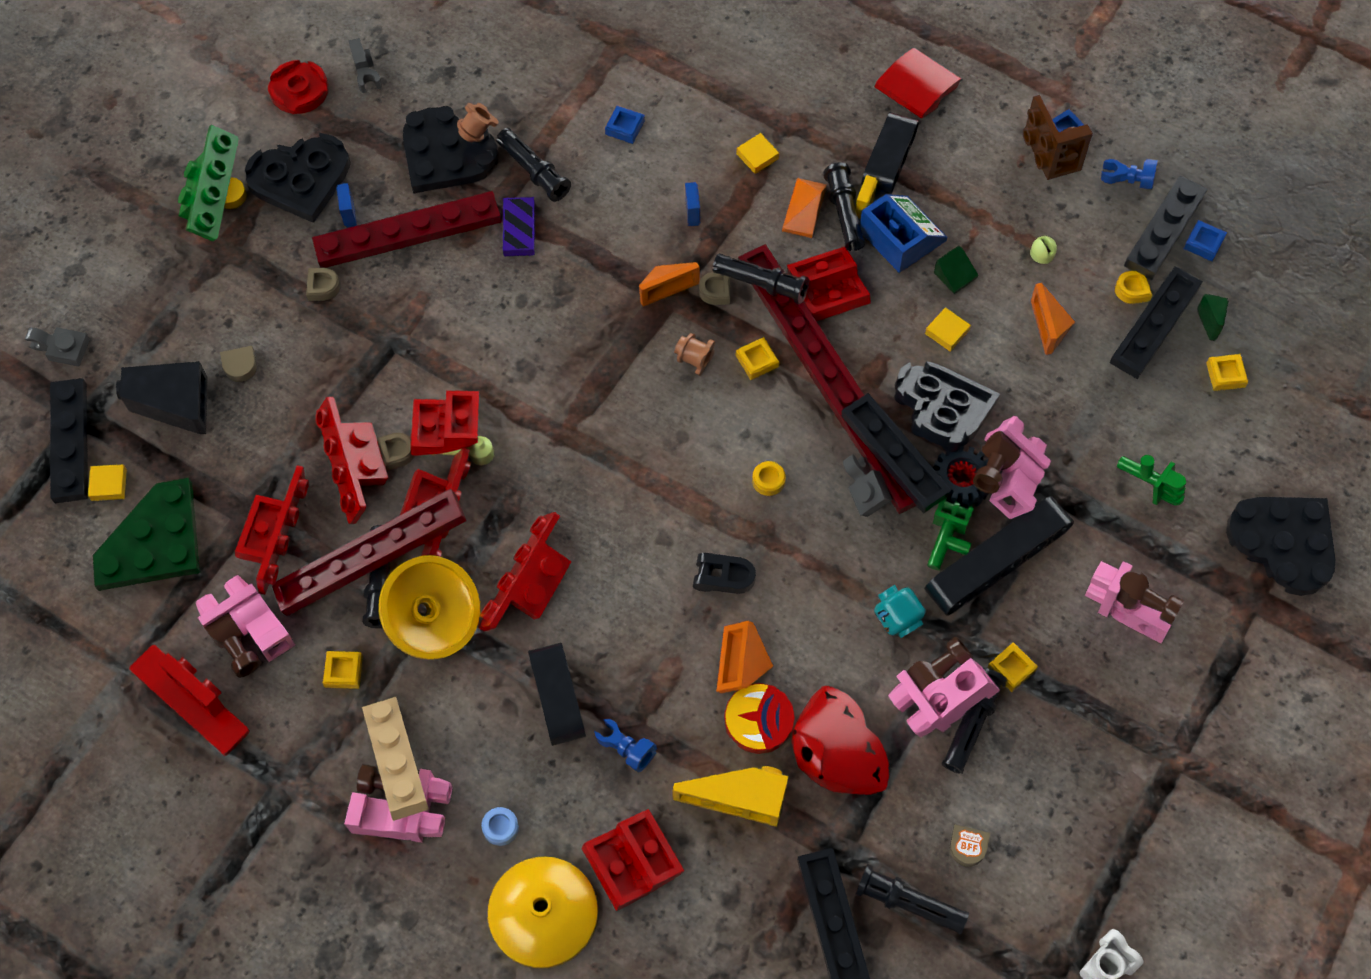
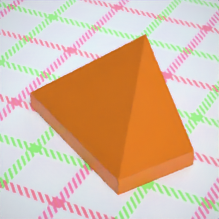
M797 178L782 232L809 238L813 237L827 184Z
M698 263L655 266L639 285L642 307L698 285L700 281V267Z
M1038 283L1035 285L1031 303L1045 355L1054 352L1075 321L1043 283Z
M751 621L724 626L716 692L719 693L745 689L773 667L758 631Z

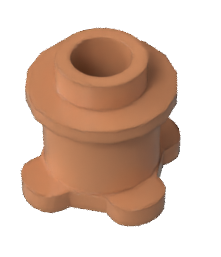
M467 103L465 109L468 113L464 119L458 120V132L468 142H481L484 139L483 134L490 125L496 127L498 120L489 113L483 104L477 103L473 105Z
M690 333L687 337L682 336L674 351L678 355L677 362L682 363L684 361L697 367L695 374L700 376L714 355L715 341L710 339L706 344L696 339L693 333Z

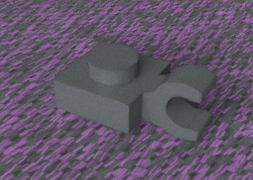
M360 38L349 40V46L358 74L357 82L362 93L366 92L365 84L369 81L375 82L377 89H381L382 84L378 72L369 69V67L374 66L370 50H363Z
M29 327L25 340L32 341L30 344L31 349L46 351L45 355L49 361L78 367L90 341L87 333L58 327L55 328L53 335L41 329Z
M852 454L843 461L846 472L855 480L848 488L860 516L868 517L892 501L881 472L870 471L869 463L865 457L862 456L857 460L856 456Z

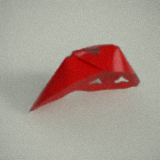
M822 686L810 698L793 729L797 733L795 735L794 732L792 733L791 743L798 768L815 783L832 792L871 795L886 790L889 779L887 755L879 738L866 728L861 708L848 694L830 686ZM825 692L829 693L830 696H835L837 698L826 699L827 696ZM846 706L849 709L848 712L853 715V718L843 714ZM867 742L870 743V748L875 752V754L871 752H866ZM804 747L812 750L813 756L809 762L803 757L802 749ZM878 767L880 768L878 774L880 782H878L877 779L872 776L876 772Z

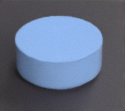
M497 807L491 809L482 820V832L487 841L493 845H507L518 834L519 825L517 818L507 808Z

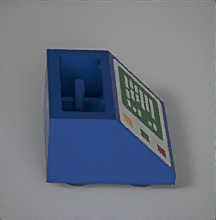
M886 194L862 210L860 221L862 235L898 273L947 241L948 237L908 196Z

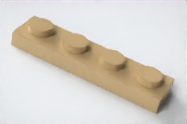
M393 697L362 707L392 820L395 821L429 810L397 698Z

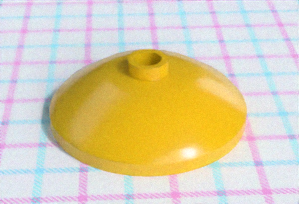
M419 556L400 564L387 577L380 592L379 616L386 635L398 649L415 658L439 659L456 653L470 641L479 623L480 599L471 577L458 564L439 556ZM420 604L425 605L427 608L425 616L418 612Z
M554 857L530 858L511 867L496 883L488 904L489 928L498 947L513 961L532 968H551L564 964L576 957L589 943L595 931L598 918L597 899L588 878L576 866ZM538 901H545L548 906L545 911L537 912L534 910L535 904Z

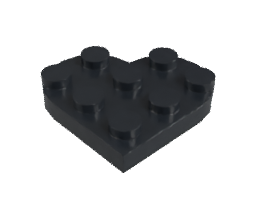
M442 106L410 112L406 116V124L403 127V141L413 194L475 183L485 179L487 173L493 169L495 164H498L499 156L498 146L494 137L489 134L488 129L484 132V139L481 142H468L458 132L457 122L459 118L454 114L451 107Z
M320 133L318 138H310L306 141L303 138L299 139L292 147L277 145L278 149H269L263 153L261 149L249 158L245 167L246 182L249 190L262 201L312 223L316 221L336 192L337 185L343 182L351 165L349 154L342 141L332 135Z
M926 361L924 366H911V362L900 368L894 385L896 390L894 395L895 401L913 409L911 432L918 437L925 438L932 443L942 446L948 452H957L961 446L966 445L975 437L1000 396V393L948 368Z
M1249 498L1238 502L1227 520L1226 533L1232 547L1235 545L1241 553L1247 555V560L1264 564L1267 576L1269 578L1273 577L1279 585L1285 587V592L1299 596L1314 594L1332 579L1335 572L1336 559L1327 498Z

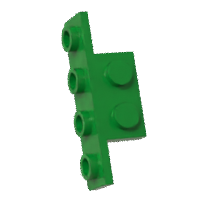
M212 124L208 128L203 153L195 161H189L185 168L184 177L187 178V181L179 194L178 203L181 204L179 217L188 220L186 231L210 241H215L220 230L239 138Z

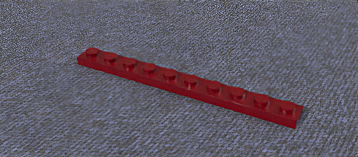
M766 244L738 256V260L766 269L781 268ZM751 284L861 456L867 459L870 470L881 472L891 495V502L899 515L917 506L842 418V410L863 397L864 394L805 303H794L792 298L779 294L776 296L769 295L766 289Z

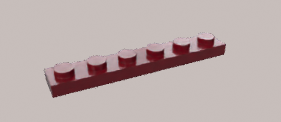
M490 191L312 237L320 268H328L501 223V216L494 193Z
M449 489L276 581L272 588L280 611L284 615L289 616L466 522L467 520L456 494L452 489Z

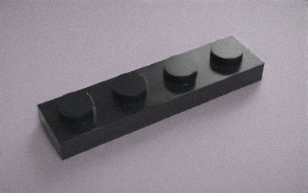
M1179 176L1127 257L1124 267L1145 275L1146 278L1153 280L1205 197L1208 189Z
M1174 266L1113 354L1110 364L1138 379L1200 289L1203 281Z
M83 378L50 382V498L55 504L88 499L87 383Z
M869 393L842 410V418L923 514L950 496L951 489Z
M833 848L798 856L797 862L829 978L870 979Z

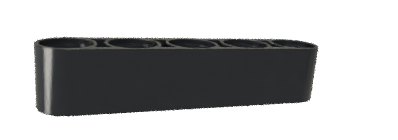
M1050 496L1038 503L1032 511L1021 515L929 581L924 589L944 614L949 616L1064 535L1073 526L1074 520Z

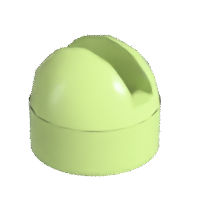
M1049 236L1038 237L1033 242L1030 250L1032 259L1041 264L1051 262L1055 258L1057 251L1055 240Z

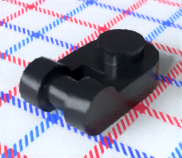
M699 553L696 562L699 571L698 575L694 576L692 587L702 592L720 591L743 594L754 586L756 570L749 560L741 557ZM722 569L721 577L711 576L712 570Z

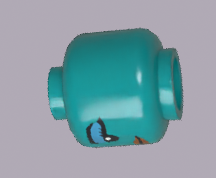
M893 585L878 595L881 602L875 606L874 613L889 635L898 634L902 638L924 624L921 619L926 614L925 608L911 588L905 587L898 590L896 585Z

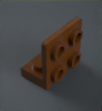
M1033 96L1031 107L1027 112L1028 119L1026 127L1023 129V138L1026 145L1031 146L1035 154L1034 158L1038 169L1043 170L1047 180L1081 171L1093 135L1089 125L1068 127L1058 132L1041 96Z

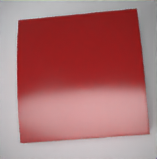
M913 47L886 70L877 80L874 87L922 119L936 110L941 99L958 87L961 78Z
M845 246L787 265L790 275L809 277V289L803 302L816 321L871 303L870 293L858 276L857 264Z
M446 390V400L414 399L411 455L447 453L478 443L479 391Z
M649 809L619 822L615 829L585 842L581 848L616 911L657 890L685 871Z

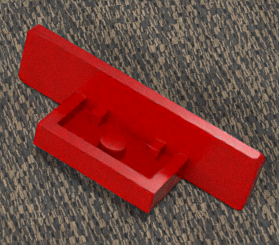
M326 397L320 408L316 411V424L318 428H321L324 438V452L329 456L332 466V479L337 484L341 496V510L346 514L349 524H356L366 510V503L360 486L384 485L389 477L372 422L341 423L334 397Z
M464 447L454 456L446 480L417 469L413 474L400 515L449 489H452L459 501L461 497V491L458 490L460 481L465 479L471 466V462L467 461L470 450ZM449 531L424 543L425 546L421 556L432 555L441 557L442 551L438 548L441 539H445Z
M296 466L284 501L255 495L235 549L236 558L261 563L256 577L259 594L266 595L269 584L274 585L276 583L279 573V565H276L280 555L285 556L289 545L287 533L290 526H296L299 517V508L297 507L299 499H305L307 495L309 480L305 479L303 466Z
M552 512L544 516L541 515L534 521L530 528L532 533L527 544H522L514 555L515 565L498 582L497 588L499 592L494 601L490 600L480 614V617L483 619L478 626L479 629L482 631L495 629L509 604H512L534 620L541 617L572 562L545 543L560 518L559 514Z
M152 645L130 666V671L224 756H227L249 734L250 730L226 709L219 700L218 696L221 694V691L207 678L200 682L194 676L198 671L185 658L182 657L177 661L169 653L165 654L156 645Z

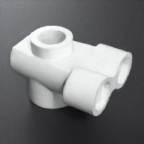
M1111 929L1100 939L1101 947L1080 970V976L1083 979H1118L1124 974L1132 975L1143 965L1144 961L1136 950L1128 946L1124 936L1119 931Z

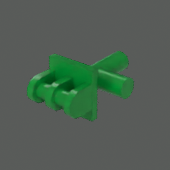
M1144 455L1141 458L1140 464L1125 456L1120 458L1117 468L1153 485V504L1157 505L1161 499L1172 505H1180L1184 502L1186 478L1182 474L1175 472L1174 462L1171 461L1163 473L1159 474L1154 471L1155 460L1151 455Z
M946 499L939 503L932 524L940 526L941 529L927 563L929 568L940 570L947 549L963 555L969 552L972 543L954 537L953 533L965 534L974 507L969 506L967 509L959 506L960 502L956 501L953 504L947 502Z

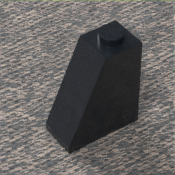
M200 361L121 368V380L116 382V394L118 399L124 402L129 412L197 434H206L208 377Z

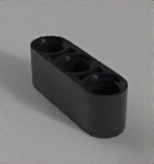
M889 112L865 168L861 185H863L866 175L877 178L876 190L892 194L915 139L919 125L918 120Z
M562 642L529 650L528 654L551 745L554 746L586 737Z

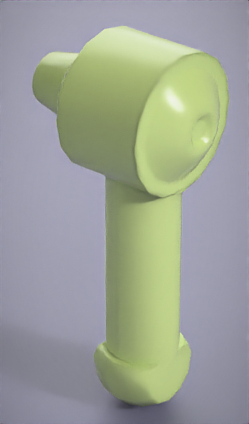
M478 436V443L466 447L470 450V459L477 465H486L493 460V446L486 437ZM460 450L440 454L456 455Z

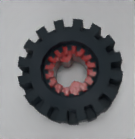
M963 445L957 452L946 451V454L941 452L937 461L935 460L933 469L951 489V494L947 497L946 501L953 504L956 501L960 502L959 506L965 505V508L968 509L969 506L972 507L973 503L976 507L979 506L982 499L985 500L988 496V493L980 491L973 483L977 470L986 466L988 459L983 461L984 453L981 451L977 455L973 454L975 448L969 446L968 452L963 451ZM964 473L970 478L969 483L965 481L957 483L956 480L954 481L953 475L961 476Z

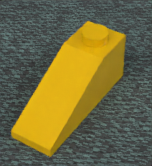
M763 766L761 769L752 767L674 783L673 800L777 827L789 776L782 775V771L777 768Z

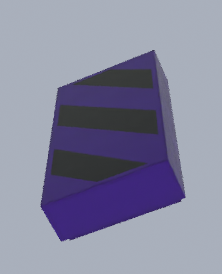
M534 197L503 198L504 256L535 255Z

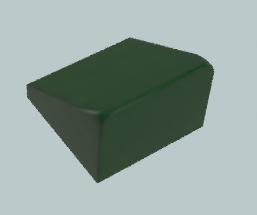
M960 245L936 261L934 274L954 294L978 278V273Z
M1204 294L1197 307V312L1209 340L1215 341L1224 327L1229 301H1227L1228 298Z

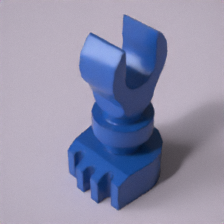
M1115 159L1105 160L1103 169L1115 172L1102 171L1101 180L1108 184L1128 180V183L1134 184L1135 181L1140 182V188L1152 190L1158 160L1147 159L1144 162L1143 170L1137 169L1136 165H1131V168H1128V166Z
M604 719L605 725L613 730V733L609 737H603L600 733L594 731L598 743L604 747L618 749L617 753L623 758L627 756L626 764L637 772L643 771L656 755V745L645 738L640 739L636 743L635 739L630 736L625 737L620 732L615 721Z

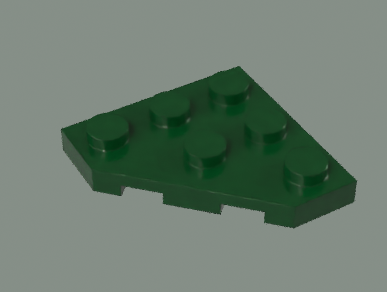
M189 478L156 483L93 554L94 586L98 591L200 573L193 486Z

